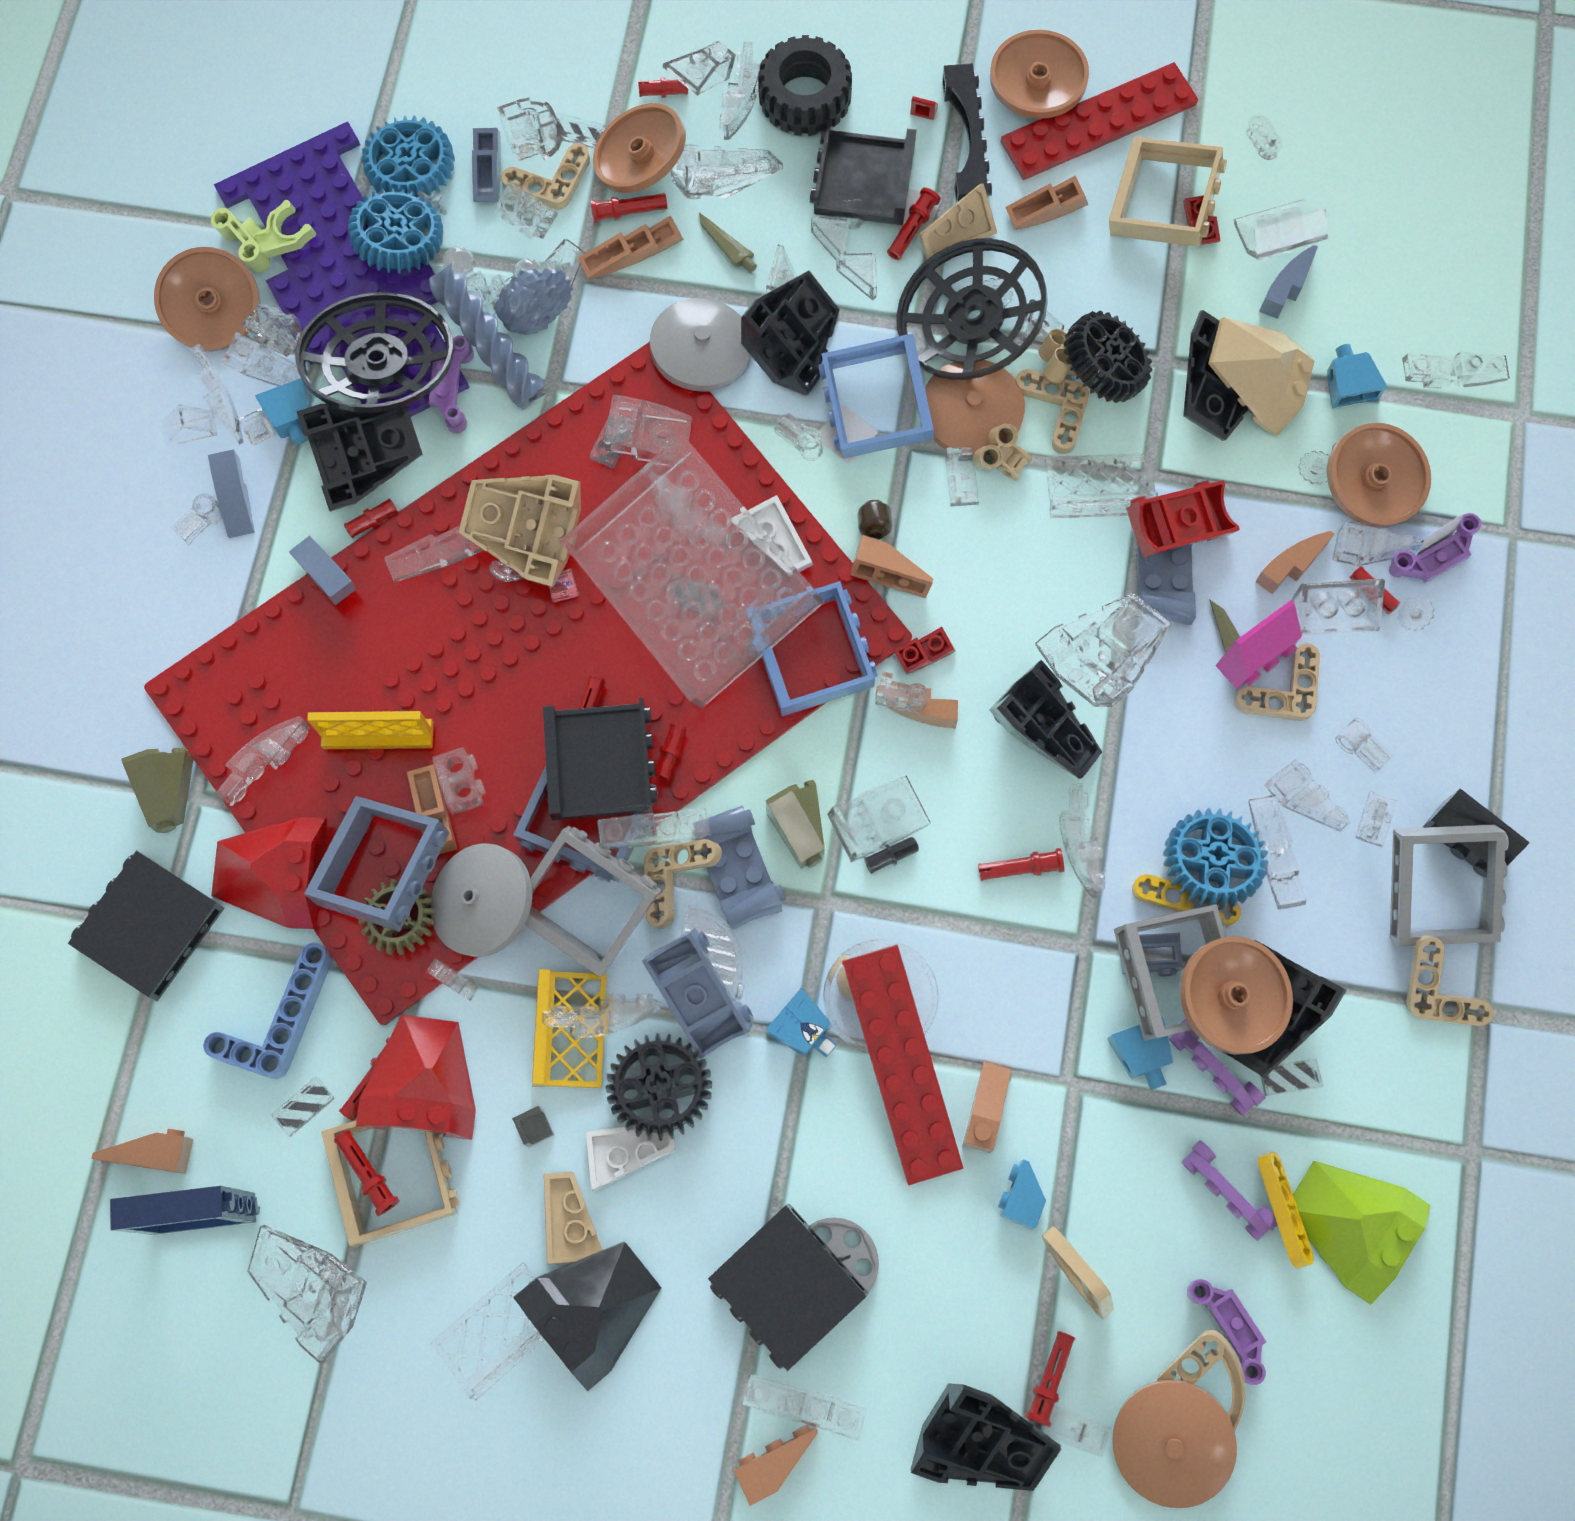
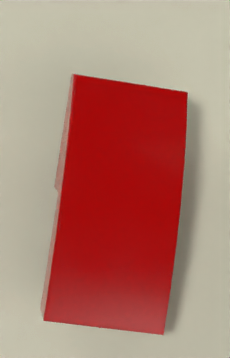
M1204 195L1185 198L1183 201L1187 223L1190 227L1196 226ZM1208 216L1209 231L1207 237H1202L1201 245L1219 243L1221 241L1217 216Z
M943 627L936 629L919 640L916 637L893 650L906 674L922 669L956 652Z

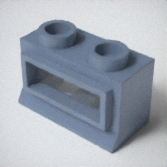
M1180 933L1139 935L1149 973L1159 972L1161 977L1176 975V971L1183 967ZM1121 959L1122 974H1125V970Z

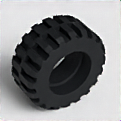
M802 35V38L793 36L788 38L787 42L781 41L777 43L775 50L771 48L765 54V58L759 66L760 71L758 72L759 103L762 106L763 114L769 118L771 124L775 127L779 125L780 130L786 133L791 131L797 136L802 134L813 136L816 135V132L827 128L828 119H832V127H835L840 123V119L846 116L852 97L851 65L849 60L845 58L843 51L839 48L836 50L835 44L830 41L826 43L823 41V38L817 36L815 39L809 38V35ZM799 77H811L821 81L826 87L815 94L799 95L785 88V85Z

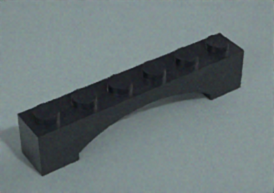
M973 63L944 65L942 75L944 102L949 101L959 113L965 125L969 141L968 159L963 170L956 172L954 190L956 203L979 184H984L987 197L992 196V182L987 180V174L990 171L989 159L984 158V153L987 152L986 137H982L981 131H984V116H979V110L982 108L981 94L977 95L976 89H979L978 73L974 74Z

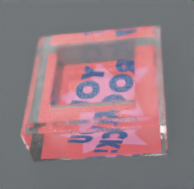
M572 569L562 571L554 586H549L553 603L579 596Z

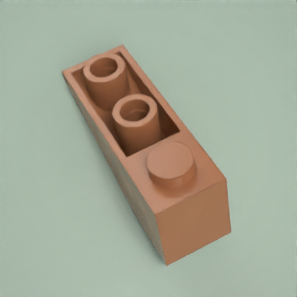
M807 1424L793 1431L794 1438L783 1443L780 1438L766 1445L765 1449L767 1452L756 1457L753 1452L738 1460L739 1466L734 1469V1472L749 1506L778 1492L818 1434L817 1427L810 1429Z

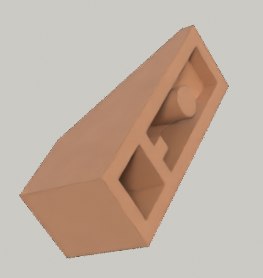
M862 535L855 553L850 575L922 598L927 597L934 581L930 575L889 543Z
M983 1061L962 1146L991 1153L994 1150L1011 1073L1010 1068Z
M168 1128L166 1134L156 1132L94 1152L91 1159L186 1174L194 1139L184 1137L185 1131Z

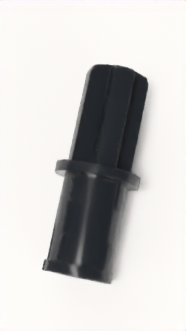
M909 837L892 846L885 845V849L864 857V861L870 874H873L875 871L890 864L897 865V861L918 852L919 846L913 837Z

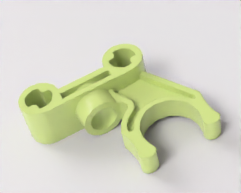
M288 200L283 201L278 208L270 212L267 218V227L264 230H261L251 217L241 224L227 208H219L211 216V224L225 239L232 241L238 238L243 243L238 250V255L254 273L266 271L271 263L270 257L301 249L310 239L316 236V232L309 224H305L294 235H282L281 226L283 221L296 212L295 207Z

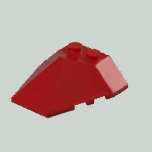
M298 817L217 841L211 896L286 928L316 930L318 906L304 893L313 877L316 846H325L327 819Z
M402 1014L359 1098L355 1127L380 1130L393 1127L443 1133V1137L472 1140L476 1108L459 1022Z

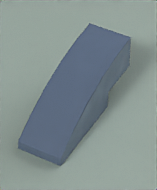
M497 127L473 128V202H499L501 172L500 131Z
M1312 245L1285 266L1270 286L1259 312L1278 319L1287 298L1293 301L1297 300L1318 246Z
M234 449L208 455L214 489L227 536L233 538L255 533L248 490L243 480L240 458Z
M310 536L289 551V554L335 605L356 590L350 578Z

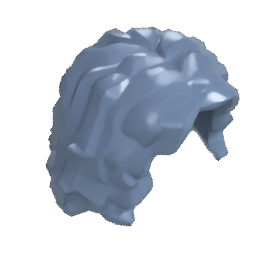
M534 268L533 270H519V273L512 276L509 284L500 291L499 299L495 303L497 317L503 322L504 327L512 333L529 335L548 329V324L555 321L561 311L568 308L567 304L572 297L571 291L574 289L570 285L571 279L566 276L562 269L548 270L545 268L543 271H539L537 268Z

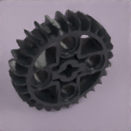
M1091 311L1081 316L1068 329L1065 335L1066 340L1063 345L1066 349L1064 354L1069 356L1066 359V363L1072 365L1070 371H1075L1077 374L1076 379H1080L1083 382L1082 387L1087 386L1090 389V394L1096 392L1098 399L1105 397L1106 402L1113 400L1114 403L1131 400L1148 385V381L1151 379L1150 373L1153 369L1150 364L1152 360L1147 358L1150 351L1144 349L1146 343L1139 340L1140 335H1136L1132 331L1133 327L1129 328L1126 325V320L1121 322L1118 315L1112 317L1110 312L1104 314L1102 311L1097 313Z
M656 1033L655 1041H650L648 1035H645L644 1044H640L637 1039H634L635 1048L633 1050L627 1045L624 1046L626 1056L617 1053L616 1058L620 1064L611 1063L610 1068L615 1074H607V1081L613 1083L605 1086L606 1092L611 1094L607 1096L608 1104H614L611 1107L613 1115L620 1113L617 1116L619 1124L627 1120L625 1128L628 1132L635 1126L637 1137L644 1130L648 1140H651L653 1133H657L659 1141H662L663 1133L668 1132L670 1138L674 1139V1130L678 1129L684 1135L685 1124L691 1128L695 1127L693 1117L702 1120V1112L699 1109L708 1110V1103L704 1100L711 1099L712 1097L711 1091L706 1090L712 1088V1081L707 1080L711 1076L710 1069H704L707 1065L706 1059L698 1060L699 1050L691 1053L692 1044L690 1042L685 1047H682L681 1037L675 1043H672L670 1034L667 1035L665 1041H661L659 1033ZM664 1053L675 1055L685 1062L668 1067ZM651 1055L660 1058L655 1064L650 1065L645 1062V1059ZM639 1060L642 1074L625 1078L631 1065ZM689 1074L695 1079L689 1084H684L680 1081V1078L683 1075ZM671 1078H674L675 1088H672ZM657 1080L659 1081V1083H661L663 1087L662 1093H660L656 1088L655 1084ZM645 1085L647 1090L646 1096L644 1095L643 1086ZM634 1089L639 1092L633 1099L624 1097V1093L628 1090ZM694 1094L691 1104L680 1114L677 1099ZM651 1106L654 1121L643 1119L633 1111ZM664 1109H671L674 1112L672 1117L668 1119L661 1118L659 1113Z

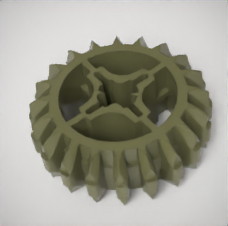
M392 879L389 888L384 882L380 883L381 891L377 892L375 889H371L370 892L374 897L372 900L364 898L363 902L369 906L385 910L387 906L385 903L391 899L398 885L397 881ZM422 889L421 894L415 900L419 911L418 920L416 922L410 916L406 918L401 930L410 929L411 931L404 936L392 938L399 931L384 926V930L380 934L377 924L360 919L359 924L366 926L361 933L364 936H369L367 942L370 945L376 944V949L380 952L386 948V953L392 955L395 949H397L398 954L404 955L406 946L413 952L415 951L413 943L417 941L420 945H424L425 942L421 936L423 934L431 936L432 934L427 929V926L435 925V921L428 918L435 914V909L429 908L433 900L426 898L428 893L425 889Z

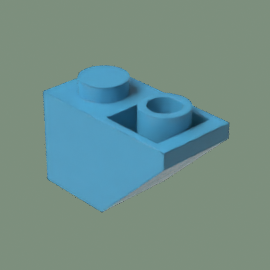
M1023 1159L1019 1165L1014 1163L1008 1178L1009 1181H1012L1009 1193L1003 1192L998 1208L1002 1209L1001 1217L1034 1230L1038 1225L1046 1199L1030 1162Z

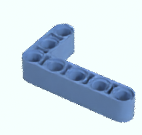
M315 942L308 943L303 947L262 1046L221 1032H213L204 1040V1052L214 1059L271 1079H280L285 1076L331 967L333 958L328 949ZM322 951L321 960L312 964V955L315 952ZM308 977L311 978L310 987L306 990H301L302 980ZM299 1004L300 1012L298 1015L290 1017L291 1007ZM288 1031V1041L280 1045L278 1041L280 1034ZM220 1040H224V1050L220 1053H216V1044ZM246 1049H251V1058L243 1063L241 1060L242 1053ZM277 1058V1068L269 1072L267 1068L269 1061Z

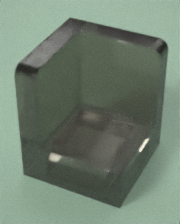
M536 1106L512 1118L523 1144L528 1148L555 1135L544 1109L540 1106Z

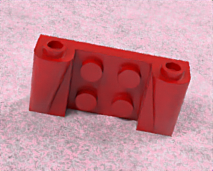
M1209 480L1193 485V488L1146 499V496H1141L1131 500V505L1126 507L1143 558L1165 553L1171 549L1226 537L1239 531V525L1230 518L1225 507L1224 480L1209 483Z

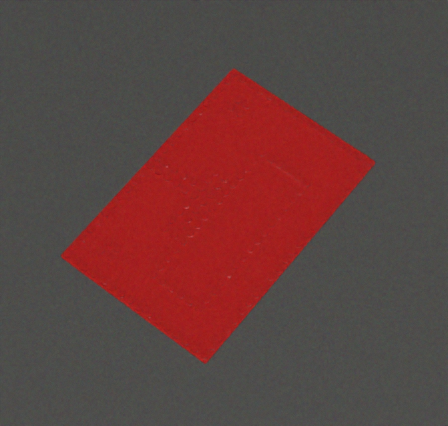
M649 341L400 510L397 514L388 518L378 527L372 529L332 556V560L356 587V590L337 605L306 574L144 685V689L245 833L298 817L327 819L325 846H316L313 876L355 796L416 813L407 772L434 764L450 817L457 850L437 856L435 866L429 872L423 884V889L428 893L426 898H431L436 879L446 863L461 850L476 844H494L508 849L522 860L530 878L532 877L544 858V852L537 849L530 852L526 848L518 846L519 842H517L513 834L546 766L543 706L554 705L556 711L579 709L590 675L600 676L606 681L597 707L639 704V698L644 699L645 707L650 706L651 723L646 724L647 733H652L653 749L648 751L649 760L654 759L655 769L661 755L659 749L665 743L670 724H678L687 729L679 750L681 756L679 759H676L670 781L650 776L651 784L657 786V803L653 804V812H650L637 840L639 841L826 704L823 703L788 715H781L748 619V610L840 581L843 590L847 589L848 594H850L852 604L849 605L851 613H856L861 628L857 630L860 638L865 637L869 652L866 655L869 662L874 661L877 667L895 653L893 650L911 641L912 634L867 580L850 575L852 561L710 391H693L679 387L666 379L658 371L651 357ZM619 421L631 424L605 433L609 424ZM630 433L626 442L596 451L600 442ZM621 451L616 460L606 463L594 460ZM557 475L580 482L581 512L568 561L559 576L572 574L577 591L576 596L554 602L553 595H567L568 590L565 585L557 584L551 591L548 585L527 580L517 571L499 561L491 553L483 550L459 533L472 480ZM777 495L813 565L789 577L737 529L730 520ZM678 584L690 608L679 604L675 594ZM688 584L699 588L710 614L699 610ZM708 590L719 594L723 603L720 614ZM835 601L763 623L790 700L862 677ZM421 711L425 719H432L434 722L433 747L323 749L321 747V736L308 722V713ZM547 790L528 832L555 842L563 829L568 826L571 828L575 827L579 831L583 830L588 835L587 839L594 844L598 842L606 846L611 851L610 855L615 858L634 814L552 821L549 815ZM374 816L334 895L366 904L363 902L364 898L372 900L374 897L370 892L371 889H375L377 892L381 891L380 883L384 882L388 888L392 879L399 883L422 837L421 829ZM568 843L564 845V847L579 852L578 850L570 846ZM561 859L559 862H553L533 892L531 906L539 912L543 911L591 876L593 872L585 870L584 873L576 871L569 867V862ZM415 901L410 911V918L417 922L419 911ZM318 906L317 924L314 932L381 1025L390 1023L479 958L463 955L448 948L438 937L434 926H427V929L432 932L431 936L424 934L421 936L425 942L424 945H420L417 941L413 943L415 951L411 952L406 946L404 955L398 954L397 949H395L392 955L386 953V948L380 952L376 949V944L370 945L367 942L369 936H364L361 933L366 926L359 924L360 919ZM377 925L380 934H382L383 926ZM402 929L396 936L393 935L392 938L404 936L411 930Z

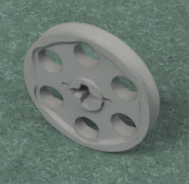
M825 1218L809 1225L814 1231L822 1226L830 1229L832 1237L825 1244L838 1258L842 1259L851 1256V1258L844 1260L843 1264L869 1292L876 1281L879 1267L877 1249L870 1235L858 1224L843 1218ZM848 1231H856L861 1237L860 1244L855 1248H850L844 1243V1235ZM865 1258L871 1262L872 1271L869 1275L861 1276L856 1272L855 1264L859 1259Z

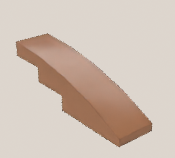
M670 215L650 228L644 224L626 236L620 232L581 255L578 259L588 279L591 280L639 263L684 239Z

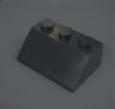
M1461 788L1444 800L1422 826L1423 828L1496 825L1505 831L1508 836L1509 845L1508 849L1505 850L1504 860L1507 866L1530 843ZM1488 841L1444 843L1450 848L1451 853L1455 857L1467 861L1473 866V870L1478 875L1487 878Z

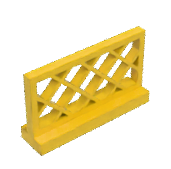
M421 711L308 713V722L321 736V747L323 749L433 747L434 722L432 719H425Z
M539 969L532 1087H602L607 974L600 978L594 973L555 972L548 969ZM555 979H567L574 988L562 998L555 990ZM573 979L582 981L579 984H577ZM588 980L600 981V992L591 999L582 990L581 986ZM578 990L588 1003L576 1013L566 1000ZM554 995L559 999L556 1005H554ZM597 998H599V1007L594 1003ZM561 1004L573 1015L562 1026L553 1018L554 1010ZM590 1005L599 1013L598 1021L591 1027L579 1016ZM575 1018L587 1030L576 1041L564 1030ZM554 1024L558 1030L552 1034ZM597 1025H598V1036H597V1035L595 1034V1032L593 1031V1029H594ZM560 1032L571 1042V1045L561 1054L552 1047V1039ZM590 1033L597 1041V1049L588 1056L578 1043ZM573 1047L585 1058L574 1070L562 1058ZM551 1052L557 1057L552 1063ZM597 1053V1060L595 1064V1062L591 1058ZM558 1061L570 1072L563 1080H550V1069ZM589 1062L596 1070V1081H583L576 1072ZM574 1076L578 1081H568V1079Z

